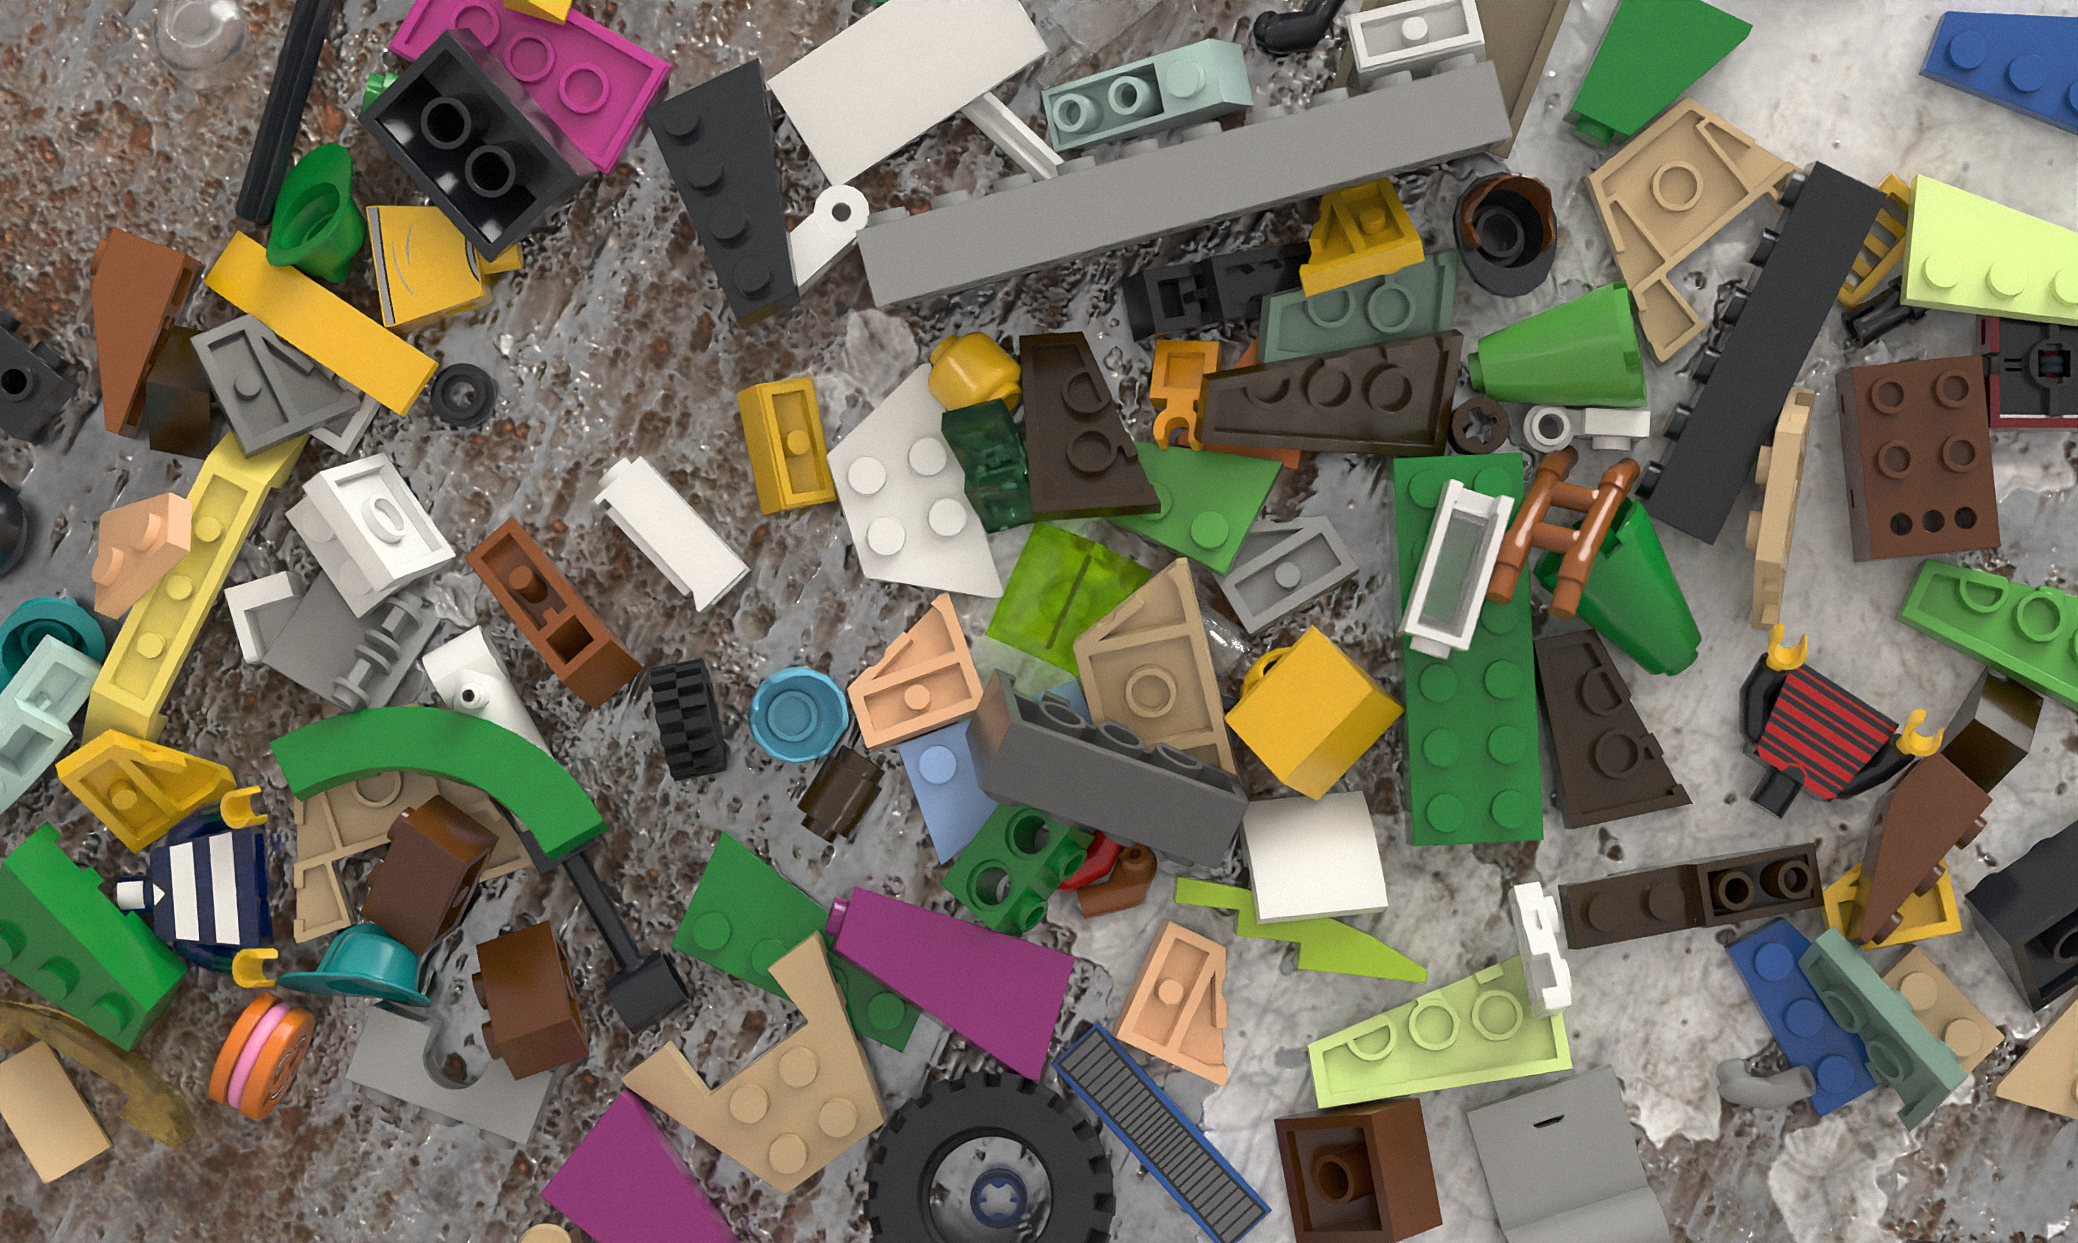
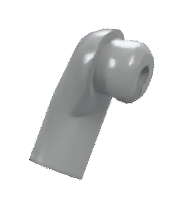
M1740 1058L1721 1062L1716 1068V1076L1721 1084L1717 1087V1090L1730 1103L1762 1110H1772L1813 1096L1816 1093L1815 1080L1805 1065L1767 1078L1752 1077L1750 1063Z

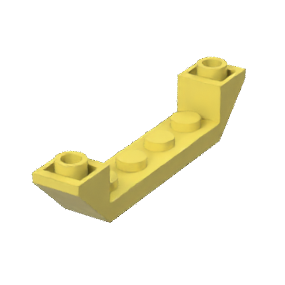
M230 429L208 455L186 499L192 502L190 552L133 605L91 689L80 747H83L109 729L157 743L169 717L159 713L271 487L283 490L310 436L309 433L245 459Z

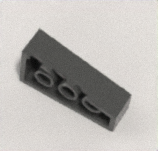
M998 668L994 669L965 732L979 788L989 798L1010 807H1015L1022 803L1040 809L1048 818L1064 826L1075 827L1078 823L1099 829L1107 838L1123 846L1134 847L1137 843L1160 850L1167 859L1182 866L1191 867L1198 863L1217 870L1249 806L1248 799L1237 775L1163 742L1157 743L1154 750L1151 751L1145 748L1144 741L1137 734L1129 730L1128 726L1107 717L1104 722H1100L1095 726L1086 722L1078 713L1068 708L1069 700L1046 690L1041 701L1012 688L1016 681V676Z

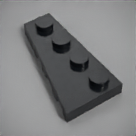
M758 58L643 111L729 305L742 329L801 302L790 232L784 213L781 175L777 168L773 141L775 138L772 119L767 106L765 93L767 87L764 69Z

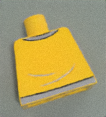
M366 207L384 328L395 334L407 333L493 303L489 274L518 270L524 267L521 242H518L494 262L489 263L438 207Z

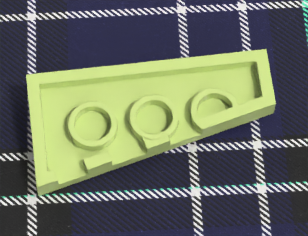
M1917 174L1911 180L1900 305L2078 326V233Z
M1520 955L1307 1045L1317 1110L1573 1069L1563 1012L1558 1015L1533 1019Z

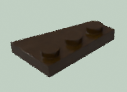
M1083 331L1019 335L1032 522L1161 513L1160 499L1153 484L1149 483L1140 464L1138 451L1118 416L1112 402L1110 390Z
M1586 629L1533 640L1535 687L1564 828L1577 829L1693 804L1683 785L1676 783L1661 755L1664 752L1653 733H1648L1631 703L1630 698L1632 695L1595 629Z

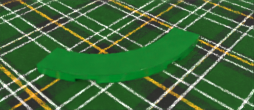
M408 706L363 709L332 716L306 725L269 743L293 795L301 802L323 791L348 782L378 777L381 772H417L418 775L446 779L468 787L470 785L487 793L509 809L528 827L551 861L609 829L587 794L571 775L546 752L515 732L491 721L461 712L431 707Z

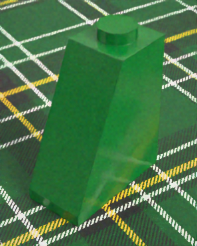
M1618 0L1562 120L1574 125L1573 134L1591 145L1607 148L1609 143H1612L1619 147L1738 47L1749 36L1753 25L1701 0Z

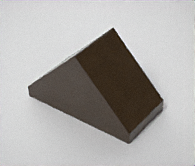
M174 325L145 381L150 450L206 460L219 443L224 415L189 346L191 337L205 331Z
M1986 666L1944 731L1941 745L1937 751L1988 794L2029 753L2044 698L2016 680Z

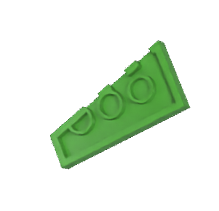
M1926 559L1918 564L1894 620L2078 711V597L2067 595L2064 590L2042 585L2032 587L2008 581L2007 577L1935 560Z

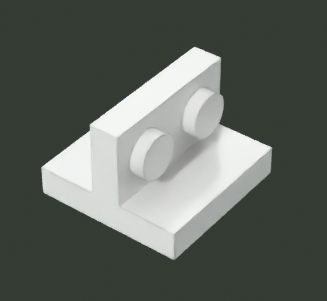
M384 452L319 472L302 486L307 496L285 513L357 618L371 614L385 603L389 596H394L411 581L439 570L456 557L451 547Z

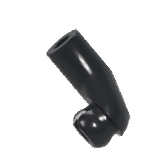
M1309 0L1302 11L1277 14L1272 10L1265 11L1254 22L1253 36L1257 42L1265 45L1267 50L1277 54L1310 50L1320 42L1345 0Z

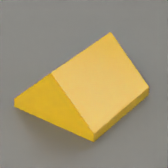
M1312 625L1230 710L1224 719L1283 784L1318 801L1403 714L1405 708Z

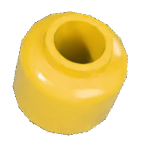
M983 332L968 333L961 338L956 334L950 335L938 344L930 356V362L933 364V367L928 377L929 391L964 425L977 426L983 423L989 427L996 425L1012 412L1022 397L1023 391L1019 387L1022 380L1020 365L991 336Z

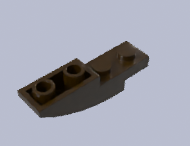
M1801 843L1711 856L1607 874L1606 877L1558 885L1568 949L1574 950L1696 927L1711 928L1825 906L1814 843Z

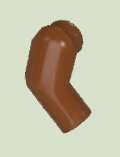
M1137 843L1134 847L1123 846L1107 882L1077 890L1084 920L1130 909L1142 903L1157 873V858L1150 847Z

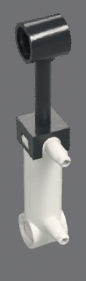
M480 625L475 626L422 657L423 664L433 685L452 711L485 719L515 732L554 759L513 687L509 671L499 651ZM511 812L522 832L518 836L539 874L550 872L563 865L621 970L604 979V984L617 1013L631 1033L637 1035L690 1005L692 1000L687 987L667 953L662 948H659L644 957L642 956L587 858L585 851L603 842V836L599 834L551 861L542 850L533 833Z

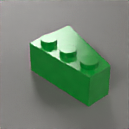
M46 821L10 854L0 867V968L38 992L44 999L53 1002L92 1028L98 1035L107 1038L126 1052H129L170 1009L189 969L133 910L124 916L97 888L104 880L91 866L82 872L54 843L61 835Z

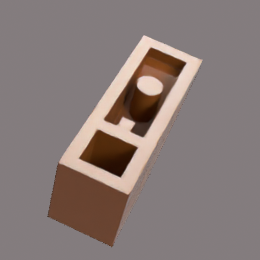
M114 227L109 240L103 239L93 254L90 273L95 277L91 285V296L105 428L109 432L135 439L147 408L145 381L174 325L177 326L201 262L185 253Z
M513 516L465 557V560L559 680L593 709L597 710L643 669L642 665L608 623Z

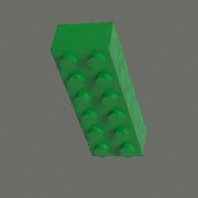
M1523 453L1392 459L1386 464L1398 701L1405 708V711L1399 717L1406 844L1417 847L1544 840L1528 558L1521 577H1518L1509 604H1497L1484 596L1468 651L1450 649L1447 660L1410 649L1413 637L1398 632L1439 503L1443 484L1452 479L1464 483V489L1496 498L1503 495L1513 498L1514 502L1504 531L1505 534L1510 529L1525 499ZM1455 517L1451 518L1422 615L1449 624L1452 623L1481 529L1480 525Z

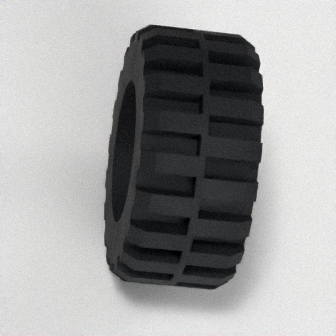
M984 1071L964 1073V1078L953 1081L945 1078L928 1086V1093L917 1100L911 1097L897 1110L901 1115L890 1128L884 1126L875 1142L880 1147L874 1162L868 1161L864 1181L869 1182L868 1200H862L864 1220L870 1222L873 1237L869 1239L870 1243H947L938 1231L931 1212L930 1195L934 1177L942 1162L952 1151L964 1143L984 1137H1000L1020 1143L1037 1157L1047 1174L1051 1189L1050 1213L1045 1227L1033 1243H1109L1111 1238L1109 1232L1112 1217L1116 1215V1196H1114L1112 1182L1114 1175L1110 1160L1105 1154L1100 1138L1078 1110L1057 1092L1041 1083L1037 1084L1029 1081L1020 1075L1003 1072L1002 1075L987 1074Z

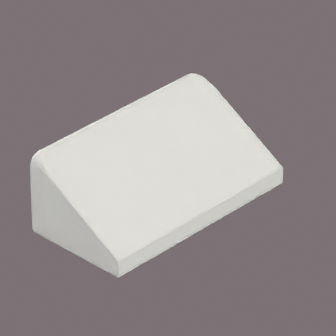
M1410 0L1345 16L1362 91H1368L1367 87L1373 85L1372 80L1397 72L1410 70L1412 80L1431 76L1430 70L1436 68V63L1465 54L1474 53L1476 64L1486 61L1485 40L1475 0Z

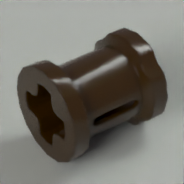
M1476 397L1469 399L1451 412L1447 443L1457 454L1478 455L1492 453L1501 447L1508 437L1510 428L1508 414L1501 404L1491 398ZM1469 412H1472L1476 420L1487 418L1490 422L1491 429L1483 434L1485 442L1483 445L1477 436L1466 438L1463 433L1462 427L1470 422Z

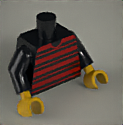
M1776 624L1770 629L1768 652L1761 654L1739 690V732L1746 741L1743 754L1767 769L1749 801L1779 820L1783 818L1799 791L1817 801L1830 802L1834 798L1848 800L1887 782L1911 763L1916 756L1925 757L1934 754L1941 745L1945 731L1944 727H1942L1933 736L1923 737L1918 735L1914 728L1922 724L1927 712L1922 709H1916L1907 717L1903 733L1894 734L1900 724L1804 663L1808 655V637L1806 634L1801 636L1800 642L1795 647H1781L1779 644L1784 636L1783 624Z

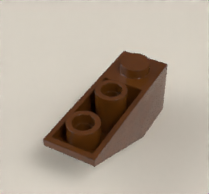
M1938 751L1930 756H1917L1876 802L1846 933V938L1854 941L1859 946L1868 944L1870 940L1876 945H1880L1885 941L1904 918L1897 909L1912 892L1919 898L1927 893L1946 870L1939 864L1940 860L1954 845L1960 850L1968 846L1987 824V821L1980 815L1993 799Z

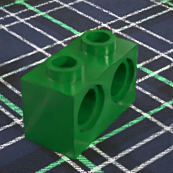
M1022 803L1015 807L999 804L940 884L993 931L1020 938L1023 932L1033 929L1043 919L1049 906L1047 900L1059 884L1074 876L1082 867L1087 857L1086 849L1096 836L1081 823H1078L1075 827L1061 825L1048 818L1042 810ZM1047 824L1049 829L1048 842L1041 851L1036 852L1034 847L1035 835L1043 825ZM1008 875L1010 879L1009 894L1003 902L998 903L996 897L997 886L1000 880Z

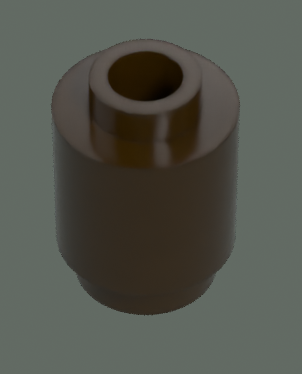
M842 745L835 758L828 755L797 804V807L806 813L801 825L831 844L835 842L838 835L851 840L883 788L878 784L886 771L847 746Z

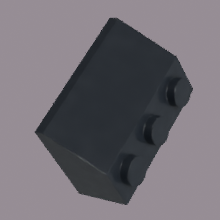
M469 28L445 30L357 118L489 263L494 262L552 217L599 172L592 162Z
M2077 820L2053 837L2037 842L2027 854L2000 872L1987 875L1974 889L1964 895L1977 932L2024 1003L2033 1013H2036L2078 985Z

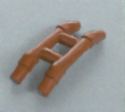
M1568 444L1562 450H1554L1548 453L1541 460L1536 470V477L1510 529L1505 532L1502 538L1485 597L1497 604H1509L1518 577H1521L1525 562L1529 556L1530 547L1556 552L1565 556L1557 576L1558 582L1548 611L1560 619H1573L1581 593L1585 591L1588 578L1594 567L1595 557L1619 506L1623 504L1627 494L1631 491L1632 484L1640 475L1639 464L1631 458L1621 459L1617 464L1610 466L1605 471L1597 490L1564 482L1569 477L1570 470L1579 460V454L1573 446ZM1554 506L1587 515L1579 531L1542 523L1549 507Z

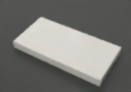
M889 0L768 80L767 83L831 185H847L1045 56L1050 50L1019 0Z

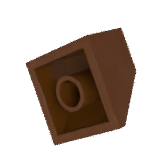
M1420 1098L1376 1100L1274 1119L1297 1243H1397L1443 1225Z

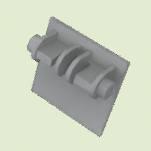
M322 569L261 662L347 713L363 709L383 708L389 702L441 622V619L420 608L423 602L406 590H401L399 594H395L392 597L389 596L386 602L371 614L357 618L324 569Z

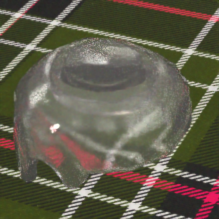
M166 0L158 10V18L154 21L153 33L157 54L176 80L196 91L223 90L243 78L255 57L256 44L252 37L247 15L239 7L236 0Z

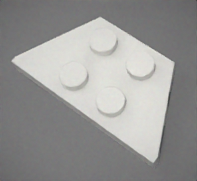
M925 363L920 365L826 455L828 468L864 579L893 584H907L917 586L918 588L942 592L950 591L994 600L1003 597L1004 593L945 407L929 391L928 377L932 369L931 363Z

